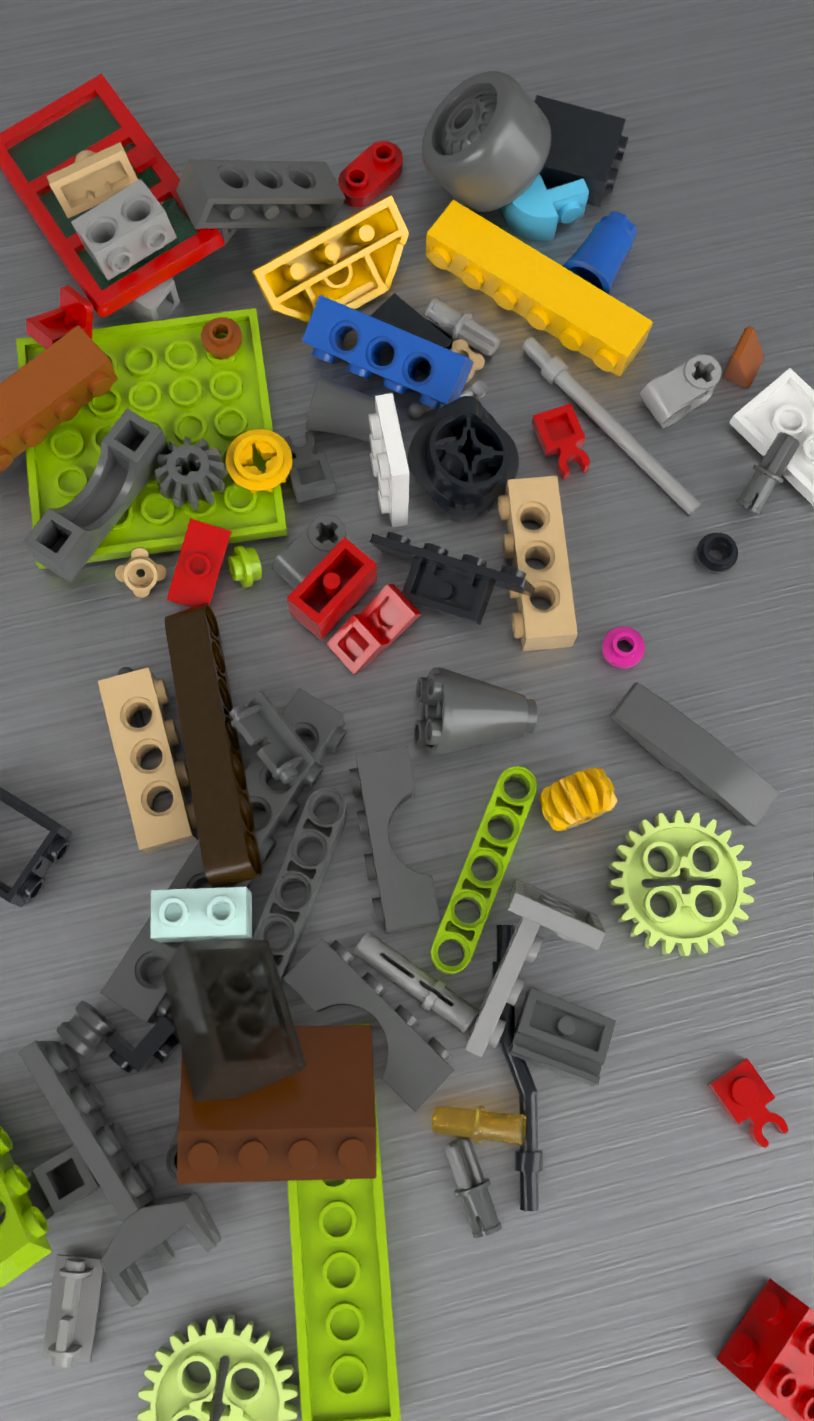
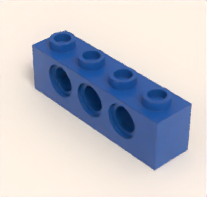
M322 295L318 297L301 341L314 347L311 355L331 364H334L336 357L350 362L347 371L368 380L372 372L385 378L382 386L405 395L407 388L421 393L419 402L438 410L442 409L444 403L448 405L460 397L474 364L472 360L461 354ZM356 330L358 335L357 344L353 349L346 351L343 345L344 337L348 332ZM392 345L394 349L392 362L386 366H381L379 363L380 351L384 347ZM422 361H429L431 365L429 377L425 381L417 382L414 375L416 366Z

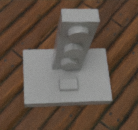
M516 878L509 893L508 910L520 915L521 918L467 1037L465 1050L482 1057L487 1045L496 1048L506 1025L505 1021L499 1019L505 1004L515 1005L525 981L518 977L525 960L530 963L534 962L543 942V937L536 935L540 925L555 931L556 935L572 943L577 941L598 951L606 932L597 914Z

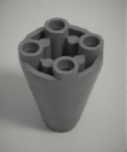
M434 667L427 677H419L417 680L416 700L422 704L421 720H417L414 727V742L416 746H424L429 754L441 755L522 737L524 733H533L535 730L537 705L535 700L526 699L523 694L441 667Z

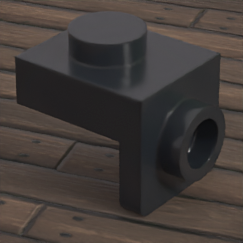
M162 1016L135 1048L120 1034H111L105 1041L113 1049L109 1056L119 1067L128 1073L133 1069L137 1072H147L157 1059L164 1063L181 1044V1041L176 1037L181 1033L183 1027L173 1018Z

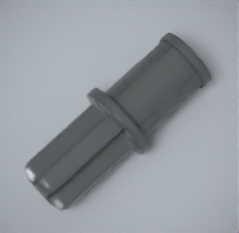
M783 432L777 434L759 466H753V469L756 471L740 498L737 499V504L748 508L756 494L748 510L760 515L761 509L776 484H782L784 481L781 476L800 445V442L795 437Z
M459 1138L451 1141L445 1146V1152L458 1187L454 1193L456 1197H461L473 1231V1237L481 1238L483 1236L482 1232H485L486 1236L493 1234L502 1228V1224L498 1219L488 1190V1186L491 1185L490 1179L484 1178L469 1138Z

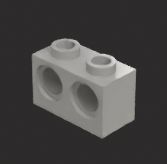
M139 179L71 221L84 248L108 281L177 238L165 210L142 179Z

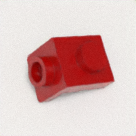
M69 285L61 287L60 308L26 319V333L45 349L78 325L92 339L93 305Z

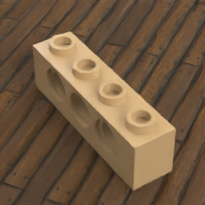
M558 477L507 480L505 494L498 496L500 520H507L508 534H503L504 558L512 560L513 568L525 572V579L535 587L532 597L508 590L509 598H516L518 613H512L514 638H521L522 651L572 647L578 632ZM525 520H533L537 522L541 528L537 530H529L526 529L521 524V522ZM530 558L540 559L546 567L540 570L532 569L527 565L526 560ZM534 597H542L550 603L551 607L546 610H540L535 608L530 600Z
M147 667L97 681L139 850L145 854H151L197 841L193 802L188 803L184 788L190 785L188 769L185 760L177 761L173 746L180 744L179 733L174 719L167 720L163 704L170 703L164 679H156L151 669ZM143 709L152 711V718L146 726L142 728L132 727V718L136 712ZM152 750L162 751V762L157 768L152 770L143 769L142 759L146 753ZM162 791L172 792L173 803L171 807L164 812H155L152 806L154 797Z

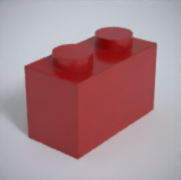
M344 537L287 597L290 615L322 641L377 582V563Z

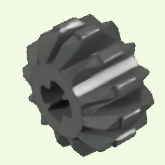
M185 436L183 446L180 447L169 442L168 450L170 454H158L157 462L160 468L154 472L156 482L161 484L159 489L162 496L166 499L172 498L174 505L179 509L189 501L191 508L197 511L199 501L203 499L213 505L215 499L212 492L224 493L225 484L222 479L227 477L226 475L228 474L226 465L221 462V452L217 448L209 449L208 442L204 438L197 444L192 445L191 439Z

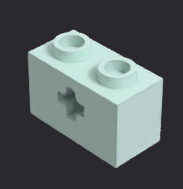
M247 887L151 890L150 938L160 943L252 939V893Z

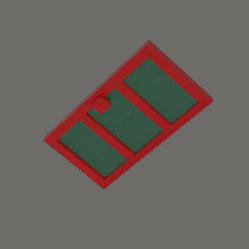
M102 73L0 133L1 171L100 317L112 314L225 245L218 229L194 228L176 192L180 178ZM121 142L138 180L142 179L163 207L177 238L108 281L84 248L71 224V221L92 208L68 218L49 185L47 176L74 164L76 156L81 151L89 150L98 153Z

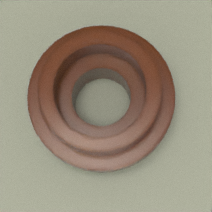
M220 317L212 319L203 327L201 332L203 347L208 353L217 358L224 359L233 356L242 344V332L239 325L229 318ZM221 333L228 334L225 338L218 339L215 337L216 335Z

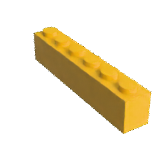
M453 200L426 233L425 257L429 258L434 266L442 270L446 269L458 276L469 288L479 289L493 298L503 309L516 312L527 319L528 323L535 329L545 330L559 339L569 350L582 353L593 360L595 365L601 370L612 372L621 377L646 343L653 321L457 201Z

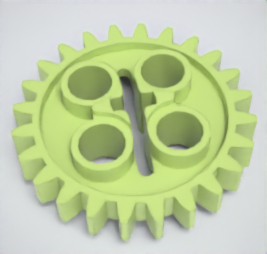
M676 811L672 815L671 823L668 822L663 813H659L655 816V828L647 820H643L638 824L642 836L631 830L625 835L631 848L619 845L615 849V852L623 859V862H612L609 865L610 870L620 874L619 878L607 883V887L620 890V896L613 899L610 903L613 906L624 905L626 909L618 918V921L626 922L632 919L635 925L631 929L630 936L634 937L644 931L647 934L645 940L646 948L652 947L658 940L662 941L661 949L663 955L670 954L674 946L677 945L681 957L689 956L692 944L699 955L708 953L707 939L716 948L725 945L721 931L729 936L737 935L739 931L732 920L740 922L748 920L749 916L739 907L740 905H748L754 902L753 897L743 893V888L755 884V880L743 877L742 871L750 867L752 863L751 861H738L736 858L744 846L741 844L729 847L727 841L732 832L728 830L719 836L715 834L717 821L714 819L704 827L700 826L699 813H694L687 823L684 822L681 811ZM650 851H658L664 855L667 861L665 872H657L651 868L648 863ZM694 851H702L709 857L711 865L708 872L700 871L695 867L692 860ZM680 875L682 881L716 879L720 885L719 887L694 885L682 891L681 887L677 885L646 888L642 885V881L668 882ZM655 894L663 896L669 903V913L665 918L657 916L651 910L650 900ZM698 894L705 895L712 901L713 913L710 917H705L697 911L695 900Z
M211 1315L207 1321L206 1331H202L195 1320L191 1321L188 1325L189 1339L175 1331L170 1337L174 1352L161 1346L155 1353V1356L162 1366L149 1365L144 1375L154 1385L143 1386L139 1391L138 1397L151 1402V1405L142 1408L137 1415V1419L141 1421H179V1418L184 1415H192L199 1421H213L215 1402L212 1401V1398L219 1385L222 1356L229 1357L230 1362L222 1398L226 1406L219 1421H287L296 1419L298 1407L286 1403V1401L298 1395L299 1387L298 1385L285 1384L284 1382L293 1374L294 1366L293 1364L279 1366L278 1361L282 1357L285 1348L282 1345L269 1351L266 1347L271 1335L269 1330L258 1339L252 1336L254 1329L253 1320L246 1324L243 1331L236 1330L235 1315L229 1317L224 1328H219L215 1315ZM193 1361L204 1363L210 1370L211 1380L201 1384L194 1382L187 1373V1365ZM241 1368L252 1369L257 1373L260 1385L253 1390L242 1389L235 1380V1372Z

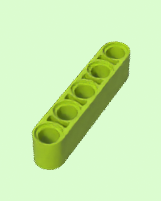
M509 767L502 772L497 781L431 947V964L441 974L456 975L463 971L472 959L537 791L536 778L525 767ZM512 780L519 781L526 788L527 794L522 799H513L506 794L504 784ZM494 820L506 822L510 827L511 836L505 840L495 839L488 831V824ZM478 860L490 862L495 869V878L486 882L478 880L472 873V864ZM465 900L473 902L479 909V919L470 924L461 922L455 914L456 904ZM445 942L458 944L463 952L461 963L452 967L443 964L438 956L440 945Z

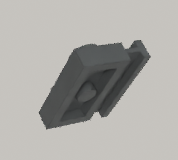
M530 988L526 992L508 1054L594 1087L600 1081L601 1067L605 1063L616 1020Z

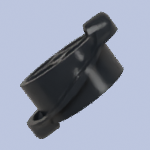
M463 396L444 406L429 422L418 429L409 446L408 464L414 480L427 492L434 503L451 520L464 522L484 512L499 495L505 493L507 480L516 478L519 467V455L511 436L502 429L494 417L482 406L480 401L473 396ZM455 437V442H446L444 446L435 445L441 439ZM491 473L490 479L473 483L474 476Z

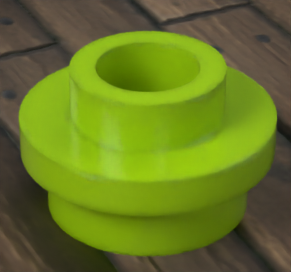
M242 545L235 546L233 548V556L228 557L231 577L234 581H240L244 588L253 585V581L260 580L262 577L258 554L253 547L245 549Z

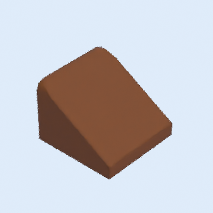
M748 326L744 329L722 374L724 379L744 388L751 387L764 358L753 327Z

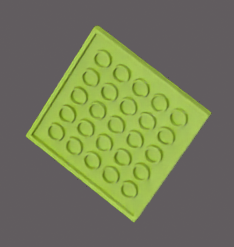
M256 308L92 329V340L110 359L118 380L113 383L106 394L93 398L80 408L78 414L73 419L62 422L47 433L45 439L39 445L26 449L32 528L36 526L49 508H60L67 505L83 490L98 464L103 438L127 408L162 429L167 444L172 442L177 447L183 446V440L187 436L191 439L192 445H195L204 438L208 442L209 449L217 448L221 452V462L225 465L227 450L236 437L244 432L255 429H265L274 432ZM220 317L235 321L242 332L240 348L233 356L224 359L217 358L208 353L203 347L201 340L203 327L212 319ZM221 333L216 335L215 337L218 339L225 338L228 334ZM32 337L16 339L18 368L20 369L45 350ZM253 450L254 463L249 467L256 466L262 474L266 473V462L270 459L263 460L261 455H258L257 450ZM227 474V477L222 479L225 484L224 493L212 492L215 499L213 505L203 499L199 501V507L195 511L191 508L189 501L179 509L174 505L172 498H164L159 489L161 484L156 482L153 475L86 563L131 557L132 550L138 547L145 548L148 551V555L179 551L182 548L190 518L232 531L229 544L288 536L281 483L274 487L271 493L264 490L253 494L248 489L238 488L230 475ZM35 560L36 565L39 567V569H47L45 566H43Z

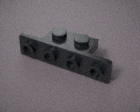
M388 532L386 538L372 534L370 543L380 551L413 561L402 593L413 605L480 625L494 586L531 597L535 591V587L525 579L526 573L513 567L502 565L501 570L497 571L487 568V562L478 557L463 554L461 560L447 556L448 550L431 543H425L423 548L410 545L411 540L393 532Z

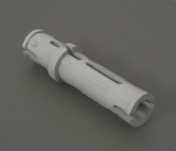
M367 931L353 951L354 956H358L387 979L422 1002V1009L426 1012H429L430 1009L457 1027L463 1034L480 1010L447 988V981L441 977L437 981L405 956L399 954L378 939L370 931Z

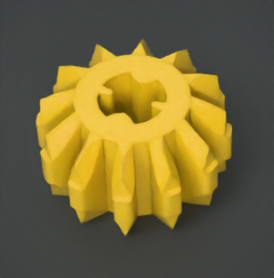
M596 767L565 776L563 779L544 788L538 797L545 820H548L552 830L556 831L568 830L589 822L610 811L617 803V798L613 792L615 789L610 778H607L602 768Z

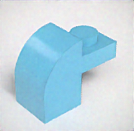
M539 174L523 194L499 209L506 224L517 235L532 241L554 240L557 224L571 223L584 215L589 190L584 179L547 190Z

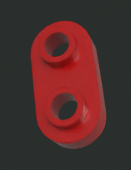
M389 141L375 142L342 170L338 177V185L345 196V204L357 208L367 206L400 177L403 170V154L396 144ZM358 179V180H361L362 182H360V183H354V182H352V181Z

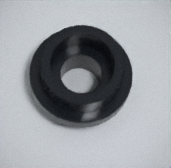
M711 533L704 536L696 548V559L699 565L704 570L714 574L729 571L738 558V548L735 541L724 533ZM709 551H719L722 554V559L717 560L713 558Z

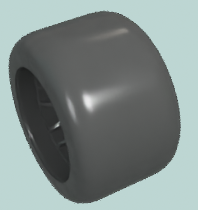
M499 71L483 72L459 84L437 107L424 133L422 158L427 171L458 203L471 211L489 212L513 202L535 181L550 151L551 128L544 112L513 77Z

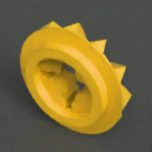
M255 429L244 432L233 440L227 450L226 468L228 475H230L238 488L243 487L253 494L264 490L271 493L274 487L286 482L290 470L293 469L291 449L280 435L270 430ZM253 450H257L258 455H261L263 460L270 459L266 462V473L262 474L256 466L249 467L254 463Z

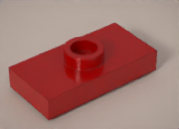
M190 518L166 600L192 608L205 603L210 606L232 531Z

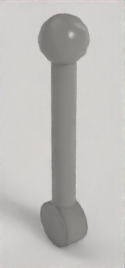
M477 380L473 382L471 388L463 390L460 397L473 396L475 398H482L486 394L487 385L485 382ZM413 403L409 406L408 413L411 418L419 419L424 412L435 408L426 404Z

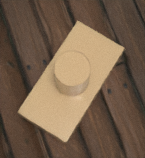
M121 142L98 153L89 150L81 151L76 156L74 164L47 176L49 185L68 218L99 205L138 181V177Z

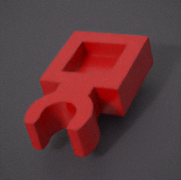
M566 404L533 415L531 423L545 457L557 454L559 458L557 463L559 477L562 480L568 479L570 473L567 466L568 462H576L580 466L581 472L587 473L590 465L589 457L585 451L577 448L584 445L586 437L572 404Z
M748 1058L741 1059L707 1084L734 1124L739 1125L746 1119L749 1121L750 1137L758 1146L766 1148L770 1145L762 1133V1128L767 1122H771L779 1133L785 1134L789 1131L785 1120L780 1115L769 1112L765 1105L774 1100L775 1096Z

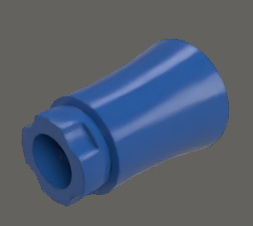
M612 211L609 216H604L594 226L586 240L562 266L609 294L614 279L632 248V242L637 233L636 226L628 220L626 215Z

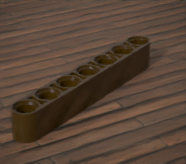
M205 603L166 616L164 621L204 871L212 888H225L260 877L262 875V865L237 728H233L231 725L233 719L229 715L233 709L219 627L211 607Z

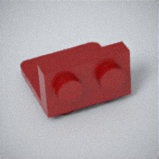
M770 1278L716 1360L788 1420L814 1421V1311Z

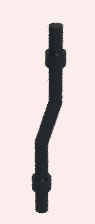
M497 925V961H492V980L513 936L514 925ZM506 1003L499 1018L506 1022L499 1044L519 1093L520 1149L515 1150V1170L520 1172V1210L538 1211V1172L543 1171V1151L538 1150V1091L526 1061L508 1054L515 1035V1005Z

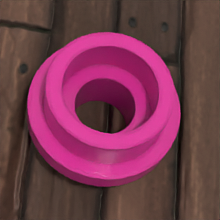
M629 627L612 629L607 633L602 643V653L606 661L620 669H627L637 665L645 652V643L642 636L636 630ZM627 641L631 646V651H620L617 647V642Z

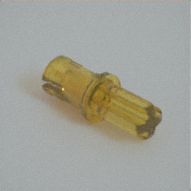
M480 1105L476 1110L438 1106L435 1107L432 1115V1130L437 1135L474 1139V1143L478 1145L482 1144L483 1140L523 1146L526 1134V1116L523 1114L512 1115L490 1112Z

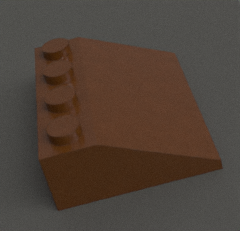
M371 1025L183 1027L177 1184L376 1179V1111Z

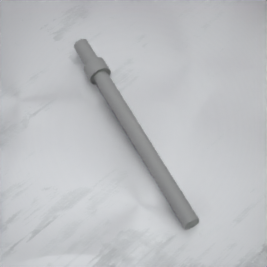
M533 337L525 341L521 349L541 368L540 374L551 385L556 383L689 516L700 507L701 503L568 372L569 367L557 355L552 357Z

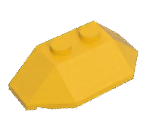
M392 195L281 253L252 271L271 310L309 323L319 295L352 309H357L389 291L409 232Z

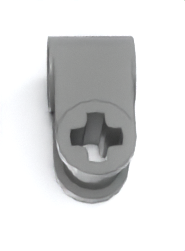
M694 356L670 372L663 373L651 380L640 391L639 396L660 426L666 428L679 421L690 411L705 404L711 398L714 387L718 384L721 377V367L719 362L711 356Z

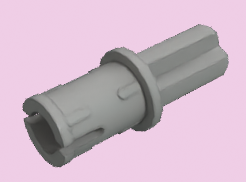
M437 297L431 301L426 309L424 318L435 327L452 336L453 342L458 339L465 340L469 346L486 356H492L497 350L501 338L474 322L472 314L469 312L463 314Z

